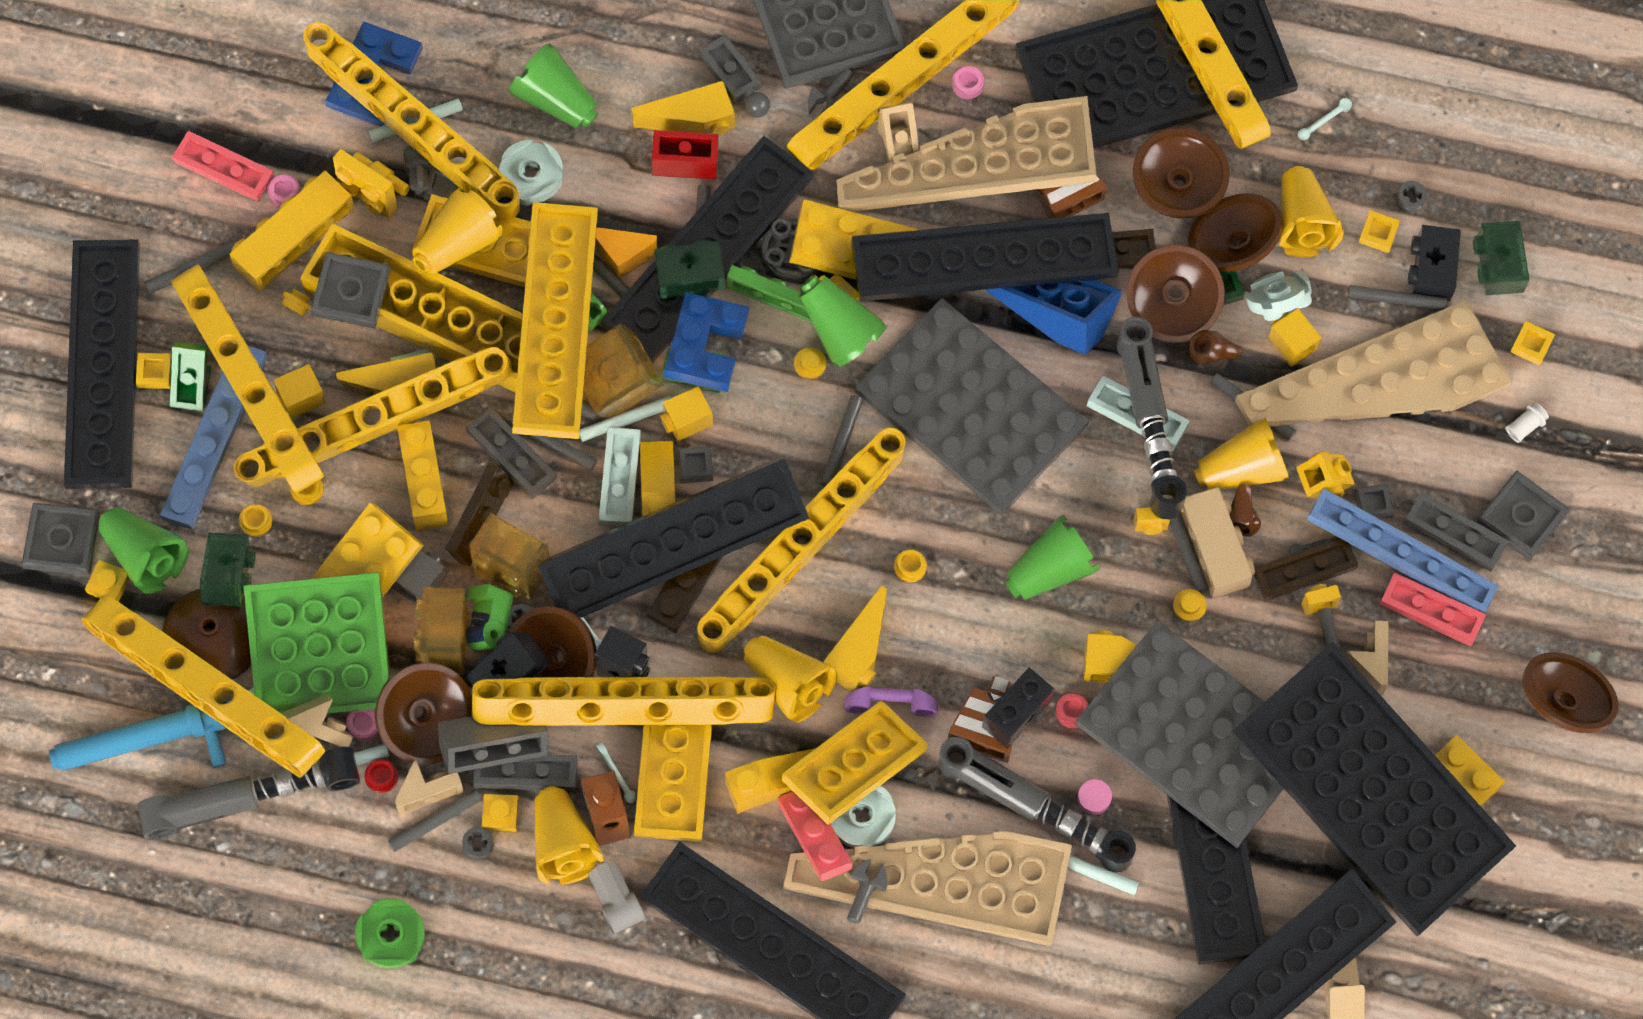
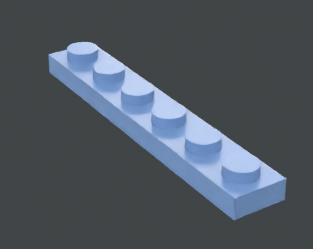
M248 346L262 369L267 359L266 352ZM223 371L160 513L161 520L193 530L245 409Z
M1324 488L1318 495L1306 519L1430 589L1482 613L1486 612L1498 588L1497 584Z

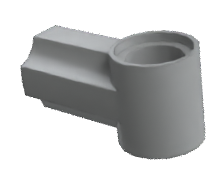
M615 861L602 863L588 873L603 905L601 906L603 914L613 934L645 920L644 913L633 892H629Z

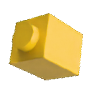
M1298 308L1290 314L1284 312L1282 317L1272 321L1268 338L1291 367L1318 350L1322 337Z
M310 364L273 380L275 392L291 419L326 403L323 391Z
M699 386L663 402V414L660 415L661 422L667 433L673 432L677 442L713 426V413Z

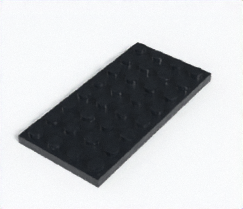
M1201 0L1257 102L1297 91L1298 84L1265 0ZM1157 4L1016 43L1015 50L1035 103L1087 96L1093 149L1217 114ZM1200 48V51L1203 53H1212L1208 48ZM1236 100L1228 101L1233 106L1242 105Z
M1333 642L1232 730L1416 937L1425 931L1516 847L1514 842Z

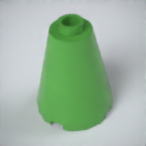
M550 43L548 45L545 44L524 66L526 69L521 74V77L517 75L509 87L508 91L513 96L576 129L582 125L588 128L599 114L595 111L598 106L596 101L557 49Z
M813 275L800 286L803 291L799 297L831 362L835 366L841 367L858 357L866 350L864 347L870 340L875 342L884 333L887 326L879 317L825 275L819 278Z
M121 507L107 510L101 516L99 524L100 534L135 587L140 591L149 594L160 591L166 587L163 583L170 576L176 578L181 573L189 555V548L185 545L182 537Z
M1064 514L1058 517L1006 572L1009 579L1004 581L1014 598L1021 595L1026 600L1092 575L1100 570L1098 564L1091 567L1088 561L1094 557L1074 527L1069 526L1066 528L1063 525L1068 520Z

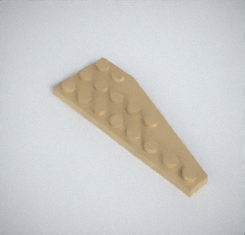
M1087 96L1022 104L1013 108L1012 113L998 118L995 115L986 119V123L970 130H967L965 127L921 145L919 151L906 156L904 153L892 157L893 161L876 168L869 166L836 180L838 207L851 212L1097 182Z
M1464 300L1237 395L1235 402L1248 426L1266 417L1269 426L1272 427L1289 425L1290 422L1310 421V423H1319L1325 419L1340 418V421L1389 417L1391 414L1411 412V414H1424L1425 411L1441 410V412L1454 411L1510 387L1512 380L1467 300Z
M998 831L985 835L970 834L957 838L886 843V845L872 847L858 846L854 847V849H845L852 861V870L822 882L805 852L790 854L783 890L853 904L859 884L857 880L851 879V874L861 863L871 859L870 866L865 873L867 882L870 883L872 879L877 878L883 863L887 875L886 892L880 889L872 892L866 906L868 908L1052 946L1072 845L1009 831Z

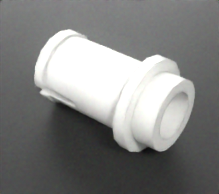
M1540 404L1526 406V411L1514 422L1507 425L1505 429L1508 435L1515 442L1519 443L1538 426H1545L1549 416Z

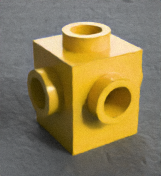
M1322 451L1314 454L1308 461L1296 467L1307 497L1317 498L1324 488L1341 498L1345 494L1344 490L1355 485L1351 475V466L1344 455L1330 454L1329 451Z

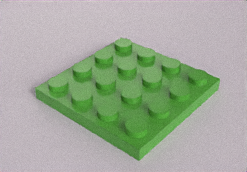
M380 572L244 585L254 695L281 714L325 694H329L332 698L327 714L376 708L379 693L390 678Z

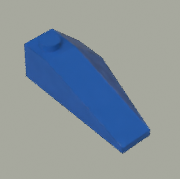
M1094 279L1081 282L1072 281L986 290L1058 344L1085 355L1103 338L1121 297V290Z

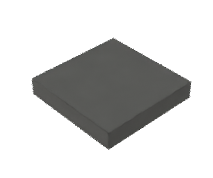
M326 252L310 309L311 316L375 329L391 273V265Z
M1516 470L1480 515L1477 523L1509 541L1507 545L1531 561L1568 514L1570 508Z
M33 503L21 564L23 569L89 576L100 518L99 510Z

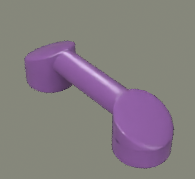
M866 686L852 691L844 698V710L850 713H864L871 708V701L882 700L911 703V713L916 716L932 717L938 714L937 700L920 689Z

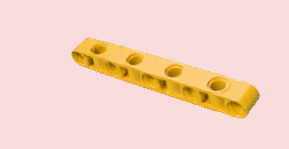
M965 0L793 136L787 144V150L803 165L812 171L876 123L879 120L880 108L900 104L1008 18L1018 7L1019 0ZM978 16L981 18V20L973 21L970 20L968 17ZM931 53L935 57L927 59L922 57L921 54ZM881 90L886 92L887 94L884 96H877L873 92ZM828 128H835L839 132L836 134H828L827 132H825V130Z
M1155 0L1235 145L1242 149L1270 137L1269 123L1202 1ZM1200 48H1208L1212 53H1203L1200 51ZM1236 100L1242 105L1233 106L1228 101Z
M314 22L305 28L303 37L307 55L338 85L458 187H464L463 191L466 194L472 190L483 198L494 210L497 218L500 220H510L517 216L520 211L518 188L492 162L327 24ZM318 39L326 40L320 45L313 44ZM364 78H369L372 80L367 84L358 83L360 80ZM408 118L418 119L417 122L412 124L405 123V120ZM456 157L465 159L462 163L458 164L451 162ZM502 197L512 199L511 202L506 204L497 202Z
M197 264L170 280L295 494L325 477L200 265Z
M496 347L486 348L299 427L297 430L305 443L311 437H319V446L317 449L310 451L318 464L392 432L399 425L413 423L505 381L512 374V362L501 349ZM502 358L503 365L500 370L496 372L488 371V364L492 359ZM434 384H441L442 391L440 395L436 398H428V389ZM374 410H379L381 412L380 420L373 425L367 424L368 414ZM266 444L243 453L236 459L234 464L236 476L251 487H260L279 478H284L282 471ZM255 462L258 463L259 470L257 474L253 477H246L245 471L248 465Z
M886 428L880 431L805 507L809 519L784 529L718 598L714 606L698 623V643L703 650L715 653L725 648L882 485L904 457L905 438L901 431L896 428ZM886 443H893L898 449L888 452L882 446ZM841 489H850L854 492V495L844 498L838 492ZM798 535H806L810 538V541L807 544H798L794 541V538ZM759 581L764 583L766 588L762 591H754L750 589L749 585ZM710 628H715L721 632V635L712 639L706 637L704 632Z
M105 594L81 618L84 626L97 638L297 777H303L325 753V749L320 742L308 732L109 595ZM227 700H231L229 703L222 704ZM276 735H282L277 739H272Z
M545 677L483 679L477 681L472 688V717L476 722L485 725L520 726L764 723L771 720L774 715L776 687L771 680L760 677Z

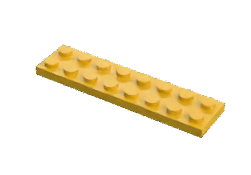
M533 202L512 434L579 439L598 208Z

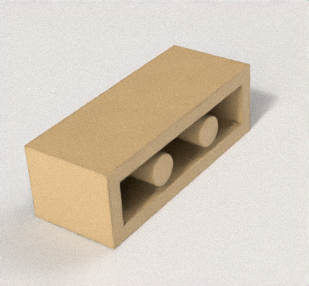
M1219 487L1187 496L1180 513L1208 584L1211 599L1249 588L1252 575H1255L1252 559L1250 556L1245 557L1241 547L1244 544L1241 530L1238 526H1233L1229 516L1232 512L1230 501L1227 496L1222 497Z

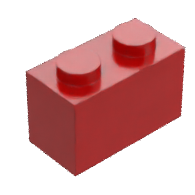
M654 130L652 176L717 180L719 134Z

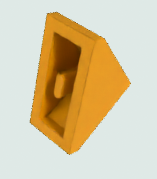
M596 227L595 249L611 270L621 279L657 255V236Z

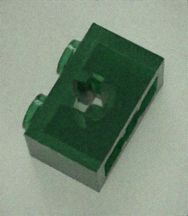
M1520 221L1482 223L1478 234L1473 236L1474 254L1480 257L1481 265H1478L1477 274L1479 284H1484L1485 295L1524 293L1530 279Z
M703 239L694 242L692 245L679 246L677 244H667L660 249L654 250L660 298L685 295L686 292L695 294L725 289V273L719 241L711 242L710 240ZM691 264L692 269H687L686 265Z
M208 533L200 578L202 605L243 607L244 585L252 584L251 573H248L249 568L255 567L256 551L255 548H250L248 534Z

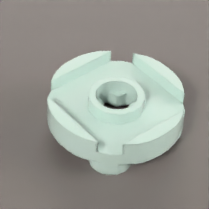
M523 140L513 144L504 152L499 171L518 188L521 205L529 206L533 202H543L552 197L562 186V160L558 152L549 144L543 142L542 145L540 143H533V140ZM525 167L538 168L537 176L532 178L524 176L526 173Z
M1282 271L1257 279L1250 285L1251 292L1248 293L1246 291L1245 293L1249 309L1256 314H1262L1265 320L1271 321L1282 317L1284 312L1295 308L1307 307L1312 302V290L1308 276L1302 272L1293 271L1294 276L1284 277Z
M879 786L830 823L840 842L850 848L878 846L885 842L891 835L896 821V809L893 799L885 788ZM864 807L867 808L870 820L868 822H857L853 811L855 809L862 811Z

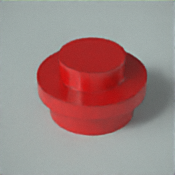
M378 759L367 766L364 779L366 785L372 791L386 793L396 786L399 774L396 766L391 761Z

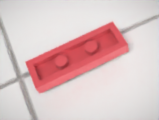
M190 131L186 133L172 156L174 163L259 202L269 182L274 177L273 170Z
M1395 572L1379 604L1470 647L1486 614Z
M793 791L779 796L778 805L820 881H825L852 870V861L831 824H826Z

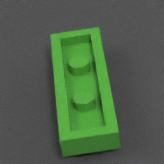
M734 265L731 266L727 274V289L812 322L799 297L803 290L797 291L792 289L785 282L776 278L769 280L759 276L755 270L749 267L742 266L739 268Z

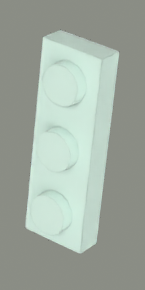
M1102 376L1089 397L1086 406L1142 435V429L1136 426L1129 389ZM1166 409L1168 421L1163 427L1164 432L1168 433L1166 438L1170 440L1171 449L1174 451L1190 421Z
M608 427L599 525L622 526L633 521L641 430Z

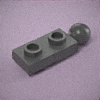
M726 34L699 50L700 58L718 82L723 81L727 94L735 104L745 98V110L750 116L759 118L768 113L770 109L768 97L761 92H755L761 88L762 82Z

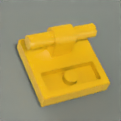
M340 149L333 157L337 181L352 195V199L357 197L375 215L383 214L391 219L398 210L395 192L405 196L410 189V185L394 176V171L379 161L373 162L359 152L351 156Z

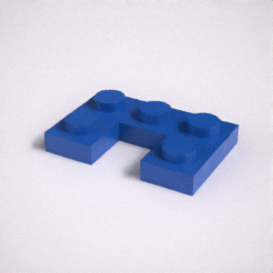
M364 21L353 42L356 48L379 67L382 64L407 74H411L423 49L422 42ZM364 78L360 80L358 83L367 84L372 80L369 78ZM334 81L325 100L326 107L377 126L385 125Z
M686 292L665 366L664 378L728 392L736 358L706 352L705 348L710 333L742 340L750 307Z

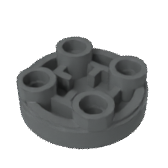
M780 218L773 222L772 227L763 238V262L769 272L781 280L788 282L807 280L817 274L819 270L789 262L798 219Z

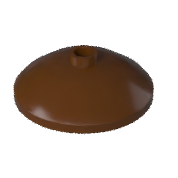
M1172 128L1154 134L1140 147L1133 164V182L1140 198L1154 211L1164 216L1178 219L1198 217L1212 210L1224 197L1230 177L1229 164L1220 146L1209 136L1187 128ZM1177 179L1182 180L1184 185L1178 186L1173 181Z
M1250 193L1223 198L1212 210L1196 218L1189 232L1188 245L1206 254L1215 263L1220 272L1242 270L1260 262L1275 248L1283 232V218L1277 205L1264 196Z
M1174 244L1156 248L1140 259L1130 274L1126 295L1132 317L1146 319L1153 328L1152 337L1176 343L1189 341L1194 334L1202 330H1209L1213 326L1223 308L1225 289L1219 269L1206 254L1190 246ZM1180 286L1183 291L1182 295L1179 297L1172 296L1170 293L1171 287Z
M203 587L184 595L171 607L164 620L162 632L230 679L240 676L251 666L244 595L225 587ZM209 623L216 625L213 631L207 632L204 630V627Z
M555 606L535 608L523 614L509 630V632L513 633L527 632L551 664L536 678L594 676L597 664L595 660V641L585 622L573 612ZM559 651H561L563 654V660L561 662H559L557 659V654Z
M1543 653L1534 657L1523 672V688L1531 705L1542 717L1557 727L1576 733H1596L1608 728L1617 716L1619 703L1614 688L1600 671L1584 660L1564 653Z
M416 663L404 667L388 679L379 693L375 708V722L379 736L385 746L402 760L410 763L417 760V763L421 765L442 762L444 760L439 749L438 722L472 716V694L465 681L456 672L445 666L435 663ZM417 706H422L423 714L416 718L414 710Z

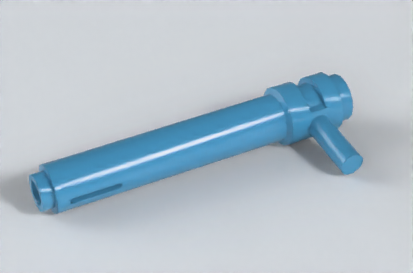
M189 704L180 711L54 745L55 749L49 750V756L54 770L60 768L61 771H65L193 735L197 738L205 735L213 768L226 765L218 731L225 730L226 727L193 704Z

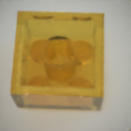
M619 324L587 345L583 391L596 414L606 419L621 414L664 386L633 330Z
M490 513L469 545L474 571L486 581L491 582L494 579L503 584V589L512 593L514 597L520 598L522 595L530 600L543 580L538 565L549 557L548 545Z
M423 587V597L416 599V619H418V629H420V631H414L416 661L439 664L456 673L464 674L465 632L468 618L464 588Z

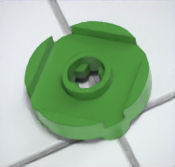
M383 899L375 902L364 914L362 913L356 924L355 938L358 948L367 962L379 968L396 969L410 964L417 959L424 945L425 928L422 918L409 904L399 899ZM388 926H394L395 931L400 932L399 937L394 938L393 942H387L386 938L380 936L381 932L387 931Z

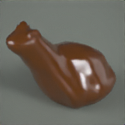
M1199 331L1190 338L1189 342L1190 357L1200 364H1207L1210 361L1222 359H1237L1243 353L1241 346L1227 340L1217 331Z
M1241 483L1237 487L1231 504L1232 512L1229 516L1233 526L1240 528L1242 536L1252 537L1260 530L1261 520L1253 508L1252 486Z

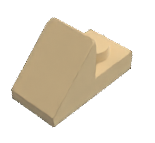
M907 102L880 108L877 130L878 134L884 139L887 163L893 161L892 157L904 153L906 156L919 151L913 103Z
M1375 620L1371 631H1366L1364 648L1365 651L1370 652L1348 651L1346 657L1380 695H1383L1388 686V621Z
M329 694L317 697L282 714L310 735L339 747H349L352 741V735L348 730H345L347 727L345 723L328 717L327 722L324 721L332 703V698Z
M414 760L395 800L399 816L463 794L464 791L458 773L448 774V771L441 772L430 778L431 781L425 783L417 760Z
M1355 957L1323 985L1328 1019H1365L1364 985L1359 983Z

